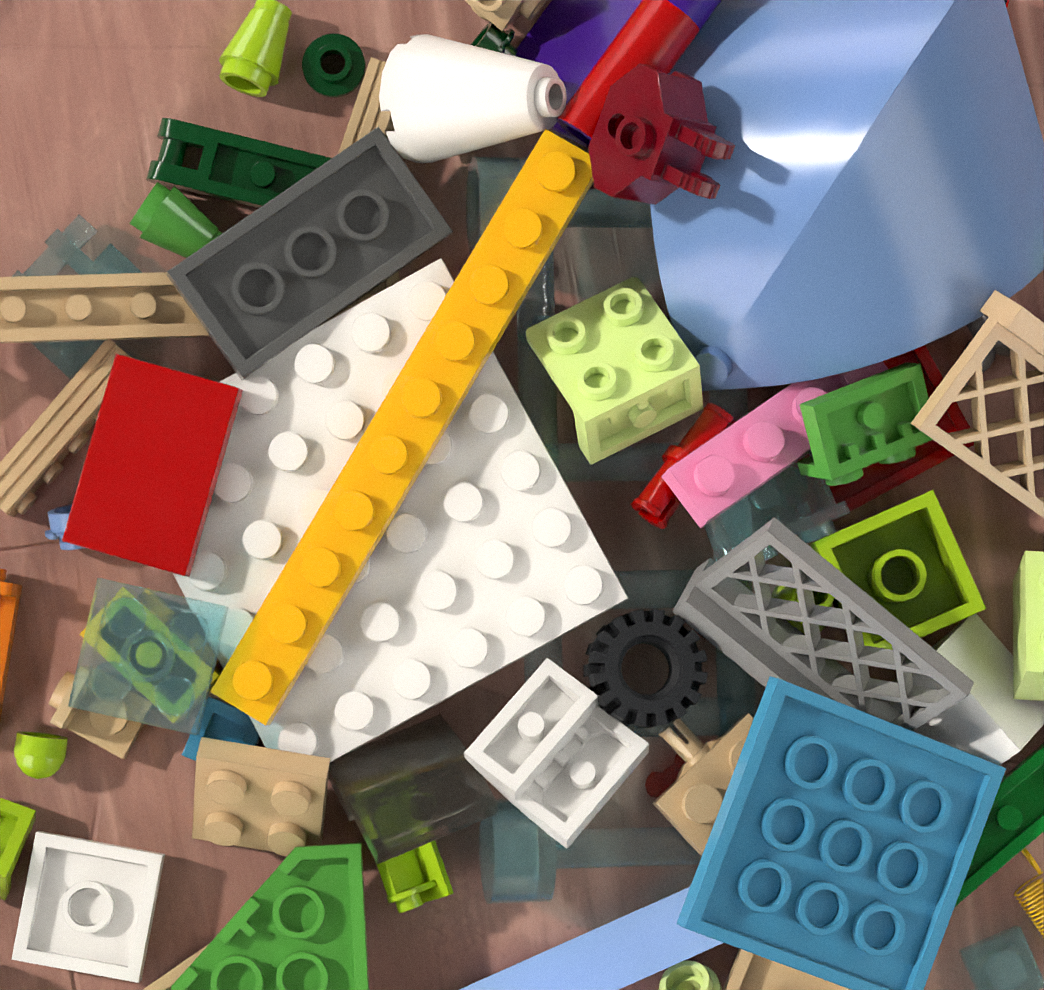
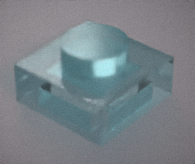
M1018 925L958 950L975 990H1039L1044 988V979L1024 933Z

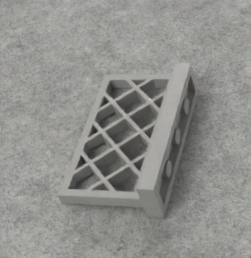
M775 517L717 562L709 558L697 567L672 611L765 688L770 676L779 678L911 731H914L966 698L974 684L969 677ZM771 545L792 563V568L765 564L763 550ZM737 579L753 581L755 594ZM769 584L796 588L799 602L772 598ZM813 591L831 594L842 603L843 609L815 605ZM787 620L803 622L805 635ZM819 625L846 629L848 642L821 638ZM862 632L882 636L892 645L893 650L864 645ZM836 660L851 662L854 675ZM868 665L896 670L898 683L870 678ZM912 673L928 675L944 688L937 690L913 686ZM885 700L901 703L903 714L899 713Z

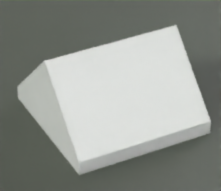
M977 614L971 615L963 619L932 648L974 682L972 689L966 698L913 732L1000 766L1020 752L1044 725V701L1013 699V655ZM912 673L913 686L937 690L944 688L928 675ZM897 678L894 679L892 682L898 683ZM885 700L899 713L903 714L901 703Z

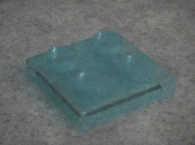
M97 578L68 707L188 734L200 735L229 607Z

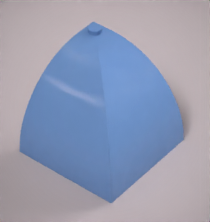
M722 0L668 74L670 75L674 71L683 72L702 82L708 122L717 126L714 134L736 145L730 160H716L706 156L700 172L712 177L713 180L720 184L716 199L697 196L682 188H678L656 205L650 204L654 245L667 309L673 328L700 365L702 391L785 385L837 375L888 360L940 339L984 315L980 310L994 290L1010 298L1044 270V141L1004 0Z

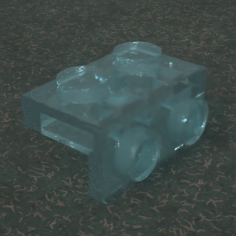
M812 452L808 453L800 460L812 456ZM795 462L709 522L704 528L718 561L774 517L807 544L835 533L836 529L832 520L849 514L850 511L846 501L835 502L829 485L825 483V479L800 475L798 464ZM771 545L763 550L765 561L779 555L777 550Z

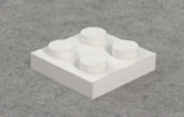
M37 831L35 833L11 960L139 983L142 980L165 854Z

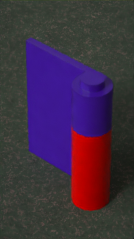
M552 0L517 47L518 52L516 54V57L550 65L564 83L566 106L562 114L556 118L557 122L551 129L588 148L611 85L640 63L650 65L665 74H669L722 0ZM623 115L615 123V134L620 122L625 118Z

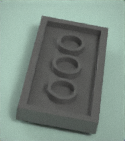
M378 126L168 270L167 276L236 374L243 380L310 331L328 321L443 241L453 231Z

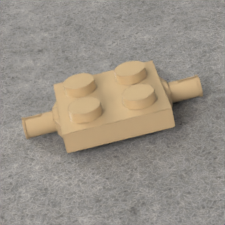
M749 713L744 714L721 737L704 744L686 726L681 718L671 721L668 724L669 726L659 733V736L664 738L685 763L681 766L676 780L652 804L701 856L754 718Z

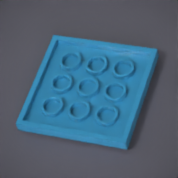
M770 676L676 924L690 931L851 990H924L1006 768Z

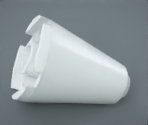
M429 34L410 36L412 40L407 44H397L390 52L382 71L379 94L381 111H391L395 131H386L390 144L400 156L415 163H432L544 131L545 128L548 130L556 124V118L562 114L566 106L564 83L550 65Z

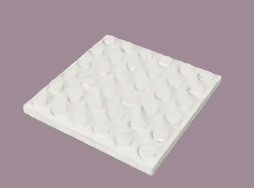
M442 258L313 329L243 380L234 373L220 381V383L238 387L243 392L190 577L175 573L173 575L223 669L453 285L454 279ZM494 352L491 353L272 723L265 726L249 716L265 748L330 758V763L629 599Z

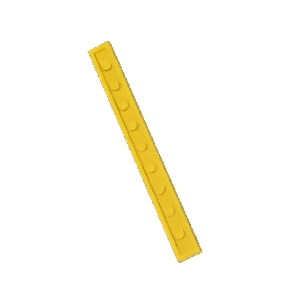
M545 128L212 687L211 693L265 726L272 723L593 184L589 153Z

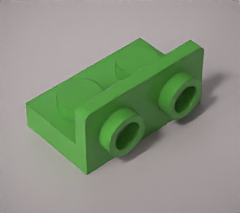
M905 362L799 404L812 456L797 462L800 475L825 479L826 485L829 486L847 484L860 479L864 475L862 468L877 462L891 464L907 460L916 455V446L933 440L911 424L929 399L921 364Z

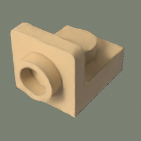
M81 666L76 675L67 671L55 688L49 705L57 710L50 723L61 729H68L119 758L126 759L155 705L147 697L90 666Z

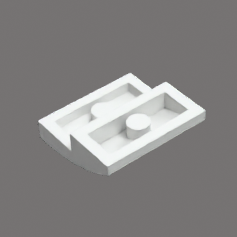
M546 658L464 752V758L514 806L567 849L649 753V743L598 706L597 694Z

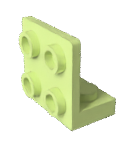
M631 277L526 330L527 342L573 410L578 445L591 465L704 408L700 365L637 277Z

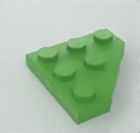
M362 842L296 846L195 961L171 986V990H369Z

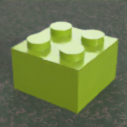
M934 490L809 544L813 550L920 638L986 609ZM834 598V607L843 609L842 603ZM862 632L864 645L893 650L892 645L882 636Z

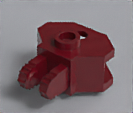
M640 63L612 84L588 147L594 188L613 198L654 205L678 188H682L697 196L716 199L720 184L713 180L712 177L700 172L706 156L716 160H730L736 145L714 134L717 126L708 122L702 82L683 72L674 71L668 75L650 65ZM623 115L625 118L620 122L615 134V123Z

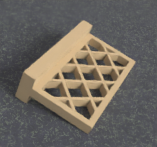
M994 290L980 310L988 319L911 424L1044 518V497L1037 498L1035 496L1034 471L1044 469V454L1032 457L1030 428L1044 425V411L1029 414L1027 385L1044 382V322L1021 305ZM1000 341L1010 349L1012 375L983 381L982 361L996 342ZM1025 360L1036 369L1026 372ZM1013 389L1015 418L987 424L984 395ZM971 398L973 428L946 433L936 426L952 402ZM1016 432L1018 461L992 466L989 458L988 438ZM974 442L975 453L963 444ZM1020 474V485L1009 477Z

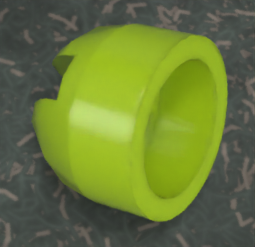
M18 731L14 748V758H16L18 767L25 775L35 779L52 776L64 763L68 738L48 733Z

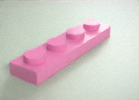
M882 361L837 375L792 383L672 465L661 477L701 529L811 452L799 404L885 371L888 368Z

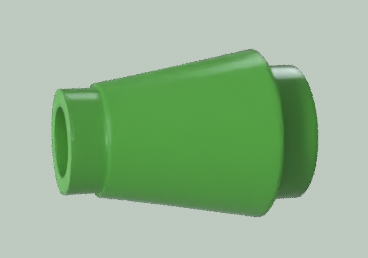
M159 182L155 184L129 223L142 232L139 237L140 239L185 258L222 234L218 230L219 228L175 185L169 190Z

